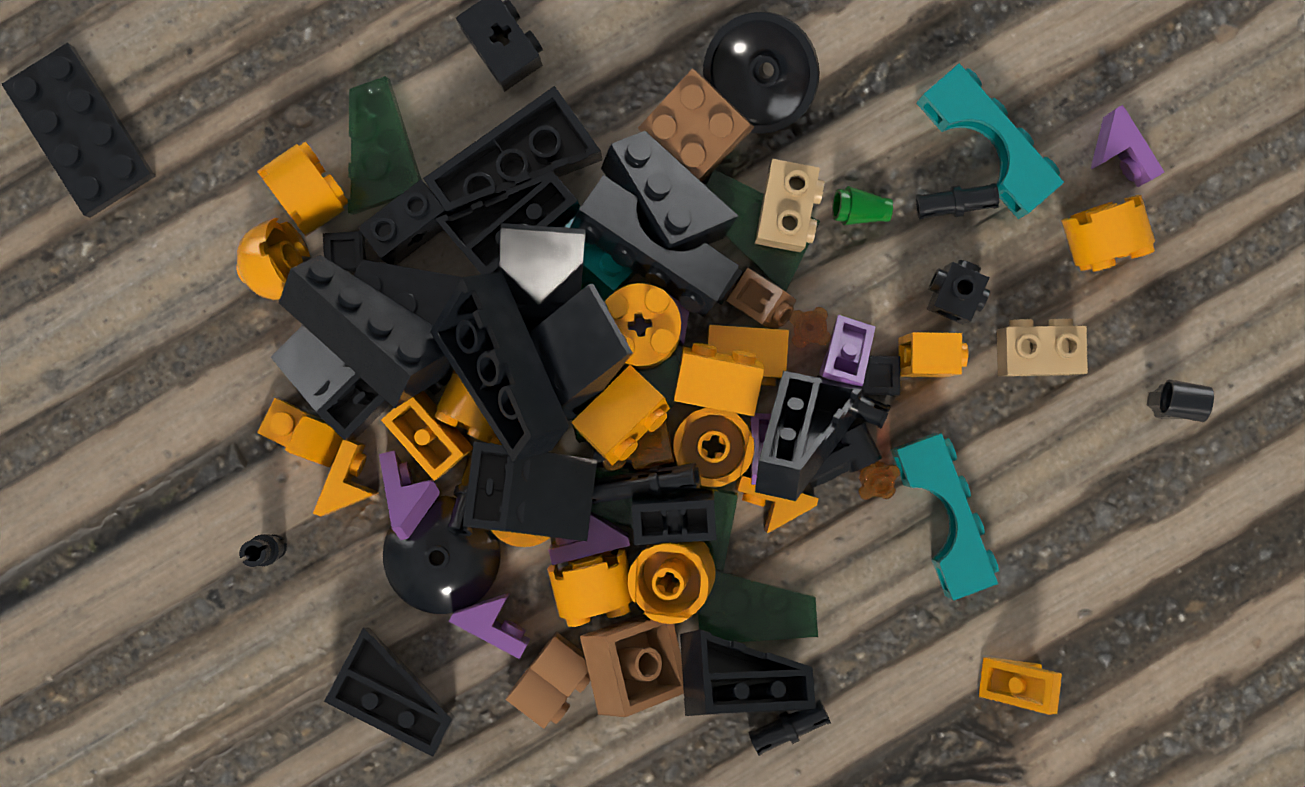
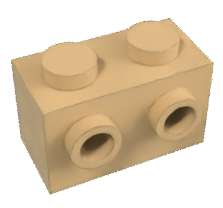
M777 159L771 160L754 244L802 252L806 242L813 243L817 227V220L811 219L813 203L820 204L824 189V181L818 180L819 167Z
M1032 319L1009 320V327L997 330L998 376L1088 374L1087 327L1073 326V319L1048 320V326L1036 327L1033 326Z

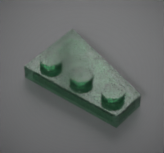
M715 571L713 588L704 605L697 612L698 629L712 633L711 635L728 641L752 642L818 637L815 596L753 581L729 573Z

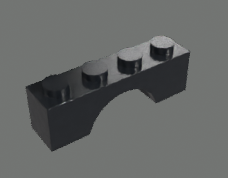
M603 175L578 210L570 228L585 229L586 243L596 245L611 255L617 264L629 267L644 277L648 284L663 289L666 293L677 299L686 310L705 317L720 298L739 265L706 243L696 249L683 252L668 250L657 245L644 233L638 222L636 213L637 197Z

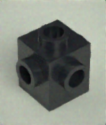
M959 260L958 263L951 262L944 266L943 270L938 268L929 285L928 290L932 291L933 295L927 310L962 325L971 322L975 311L981 312L988 300L990 290L986 289V285L990 277L981 274V268L978 265L965 260Z

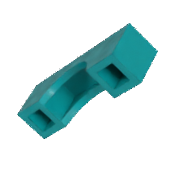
M959 63L927 90L916 104L941 132L955 128H968L983 134L991 141L1000 161V173L996 183L999 198L1019 220L1029 214L1064 183L1059 177L1060 170L1051 159L1042 157L1033 147L1034 141L1027 131L1021 127L1016 128L1007 118L1008 112L1005 106L996 98L991 99L981 88L982 82L977 74L969 68L964 69Z
M933 433L890 449L903 485L910 488H923L931 492L942 502L947 511L949 519L948 537L942 549L931 559L944 595L954 601L997 585L998 581L995 573L999 572L998 563L993 552L990 549L985 550L981 536L985 534V529L979 515L976 512L972 513L967 498L971 497V492L964 476H958L953 461L957 460V455L949 438L944 439L942 433Z

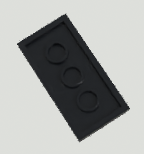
M68 42L1 84L84 216L91 218L156 177L75 47Z

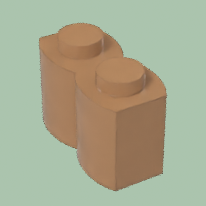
M556 631L508 693L506 700L543 729L550 721L557 724L570 707V704L566 702L567 698L575 689L581 693L590 682L584 652Z

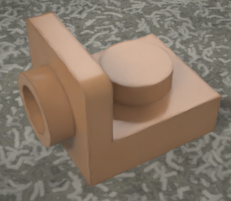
M747 268L726 301L767 328L778 329L786 324L792 316L793 305L796 299Z

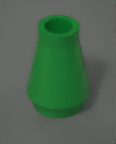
M847 186L845 190L837 189L833 198L832 216L835 221H841L842 225L878 221L889 222L893 214V200L891 198H883Z

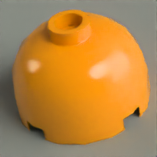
M279 218L267 220L250 229L240 240L237 249L236 270L240 280L259 296L272 300L280 299L291 268L303 263L302 256L310 257L308 248L298 231L287 221L278 223Z

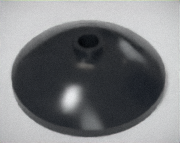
M751 12L730 20L714 35L704 57L703 77L754 126L751 133L776 132L796 122L811 106L819 85V62L811 40L792 20L772 12ZM765 63H770L773 66L774 73L772 76L764 73L763 66Z
M438 496L408 539L400 540L393 531L392 526H390L385 537L383 565L391 587L403 601L423 612L450 614L474 605L489 591L499 572L501 546L499 538L491 530L473 528L471 536L459 535L461 526L460 529H457L456 533L447 529L456 497ZM434 550H439L444 554L445 560L440 565L435 564L431 559V554Z

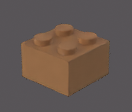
M693 68L638 127L641 132L646 131L701 182L718 167L754 128L716 88Z
M640 614L580 636L598 715L628 717L684 694L682 658L674 624L659 623L651 620L645 614Z

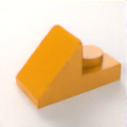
M274 398L257 432L286 447L285 451L326 467L332 466L343 440L326 421L280 398Z
M342 440L313 514L318 516L328 515L379 494L378 491L351 481L353 476L358 477L365 465L367 455L362 453L366 444L356 440Z
M743 475L738 478L735 490L743 492V501L763 507L766 500L772 501L764 527L766 533L777 529L816 507L819 500L817 497L801 493L796 501L756 493V485H751V478Z
M983 657L979 697L1048 715L1057 714L1062 673L1042 669V665L1037 663Z

